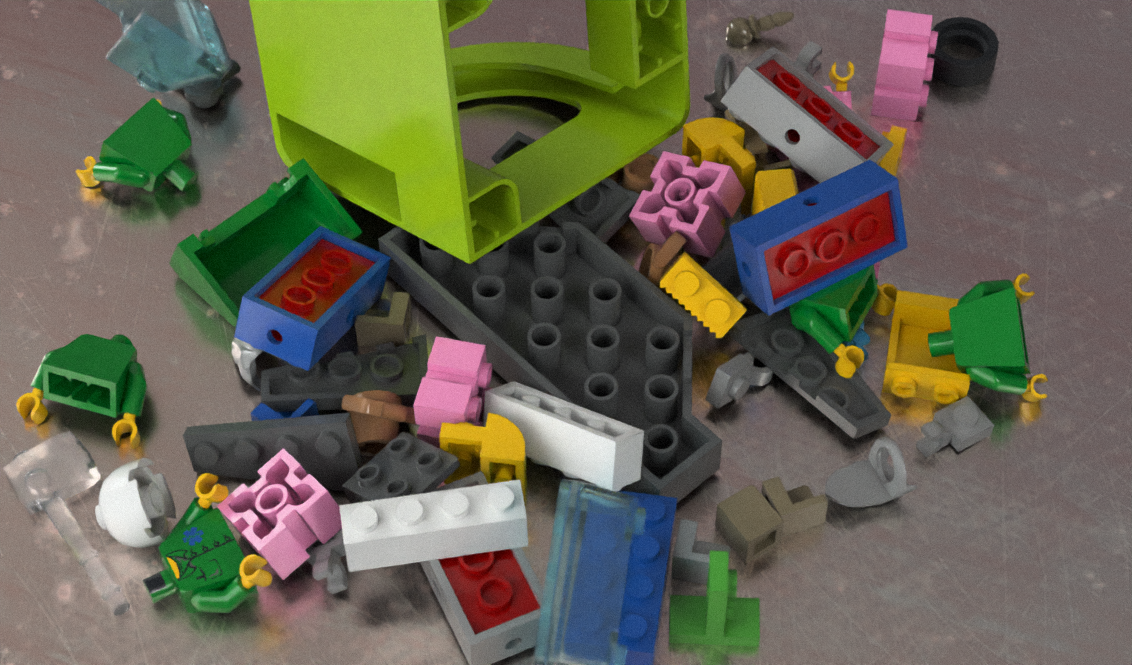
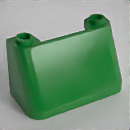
M304 158L287 169V172L290 174L289 178L285 177L278 183L274 182L269 185L264 194L212 230L208 231L205 229L199 234L198 238L194 233L177 244L169 265L175 273L234 328L237 325L242 296L319 226L353 241H357L363 233Z

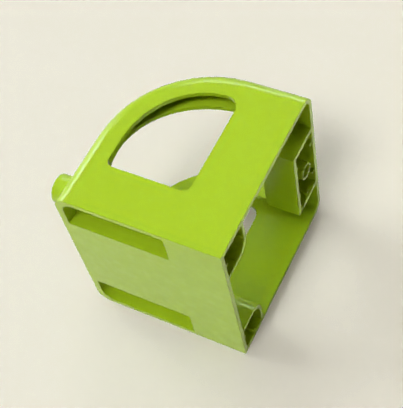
M249 0L275 145L285 165L289 168L304 158L330 191L471 264L673 136L683 127L690 112L686 0H585L589 50L539 42H497L450 48L449 33L481 16L493 0ZM495 96H532L564 102L577 107L581 111L579 115L490 169L463 157L457 106L459 102Z

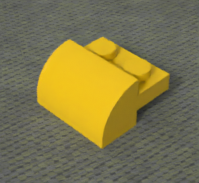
M716 117L701 118L683 125L682 155L690 157L696 168H700L703 160L731 166L746 192L741 201V215L745 214L746 216L750 214L752 195L754 193L753 184L756 162L752 153L746 148L743 149L745 130L732 121Z
M488 413L485 427L475 426L467 422L457 424L442 422L439 435L440 449L456 456L460 462V466L444 480V484L452 483L480 471L483 472L488 484L520 480L526 508L525 441L518 427L507 418L494 413Z

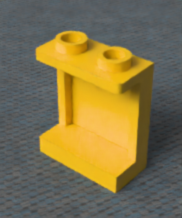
M897 290L882 392L895 394L903 398L915 397L934 400L941 404H953L967 396L971 378L969 374L961 373L955 362V354L932 357L928 343V333L951 330L949 309L957 306L959 299Z

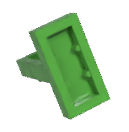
M710 550L706 596L670 595L669 643L759 647L760 599L736 597L737 569H728V551Z

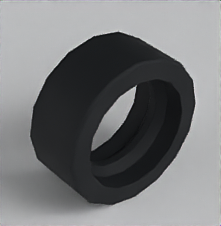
M955 17L936 24L931 30L937 31L938 37L935 54L928 53L927 57L934 58L932 74L938 80L949 85L965 87L977 85L988 79L994 71L999 47L997 36L989 26L973 18ZM949 44H966L976 48L982 56L970 60L956 59L947 55L941 48Z

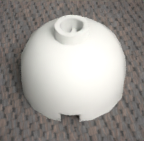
M141 458L115 469L103 481L100 490L99 504L95 508L97 521L102 529H107L112 537L126 546L145 548L161 544L170 533L168 532L167 517L176 519V510L166 479L162 473L153 475L152 471L147 467L155 464L151 459Z

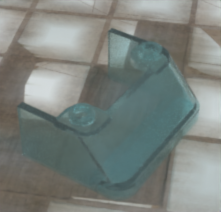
M95 0L118 15L123 25L121 28L123 35L106 54V59L136 77L138 83L151 93L156 91L165 93L222 79L233 67L214 15L200 0Z
M561 480L536 639L534 665L626 664L627 645L619 644L620 620L631 543H633L635 534L643 535L646 520V508L640 507L638 497L581 481Z

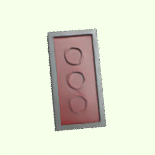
M774 46L746 65L721 99V102L728 107L730 114L734 118L749 124L758 132L763 142L769 146L777 147L789 157L790 163L796 169L807 172L819 184L868 160H872L878 165L894 145Z
M480 471L436 488L432 492L485 485L488 482L483 472ZM522 547L420 562L469 665H490L555 638V611Z

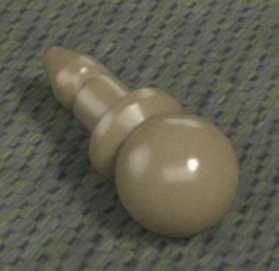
M776 12L773 15H767L758 20L754 14L750 15L748 19L743 17L734 18L726 26V38L735 45L748 44L753 38L761 39L760 31L765 32L774 29L776 26L781 27L794 18V13Z

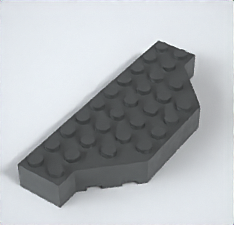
M537 221L471 264L398 226L378 239L380 253L391 257L387 274L461 341L486 345L487 363H491L493 369L508 383L518 382L644 431L640 480L624 486L629 492L677 498L678 503L720 469L722 440L692 415L693 317L580 222H563V227L539 226V221Z

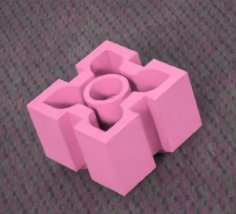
M887 10L871 115L916 122L918 107H926L929 85L923 84V80L931 81L934 58L927 57V54H935L938 37L937 31H931L933 15Z
M663 151L650 175L651 180L655 184L652 191L642 190L629 217L647 242L662 245L675 231H678L687 239V242L682 246L686 252L712 258L726 232L721 225V221L727 217L733 219L746 192L731 166L703 160L700 168H696L690 157Z
M436 336L427 362L428 370L426 376L422 377L413 404L415 423L419 425L418 439L440 449L439 435L442 422L453 424L467 422L483 427L481 418L484 412L485 391L492 389L489 385L493 369L492 364L487 363L486 345Z
M283 448L257 471L261 478L250 488L243 483L217 505L218 509L241 537L262 558L267 560V564L282 580L310 557L305 550L315 541L319 540L324 545L342 529L339 505L330 493L310 473L307 474L304 468Z

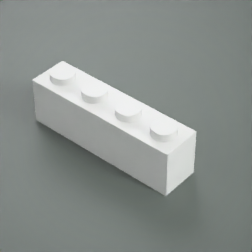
M515 381L485 391L483 427L486 426L488 413L503 416L513 422L523 435L526 456L531 458L533 463L549 465L563 471L565 476L581 478L595 484L597 489L605 492L619 491L622 487L640 480L644 440L643 430Z
M520 480L339 505L349 572L528 546L527 515Z

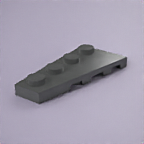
M517 131L491 159L496 164H499L536 140ZM606 177L548 214V216L560 227H563V222H580L602 242L606 243L630 219L629 215L640 194L632 190L629 191Z
M789 306L769 316L761 312L739 320L730 328L728 335L853 439L888 425L891 418L890 412L858 372L855 371L851 378L840 376L835 369V363L839 357L834 352L829 354L813 337L805 331L797 329L792 324Z
M426 334L412 337V343L397 347L394 346L393 342L376 345V351L354 356L352 351L336 354V358L332 361L321 364L316 363L309 371L292 365L261 371V402L276 412L296 411L310 398L317 403L318 410L342 409V399L345 395L353 396L364 391L381 390L397 394L402 400V405L413 406L422 377L426 376L428 370Z
M350 413L189 426L183 434L194 472L259 480L261 476L257 471L284 448L304 468L307 474L310 473L325 489L345 492L342 485L364 466Z

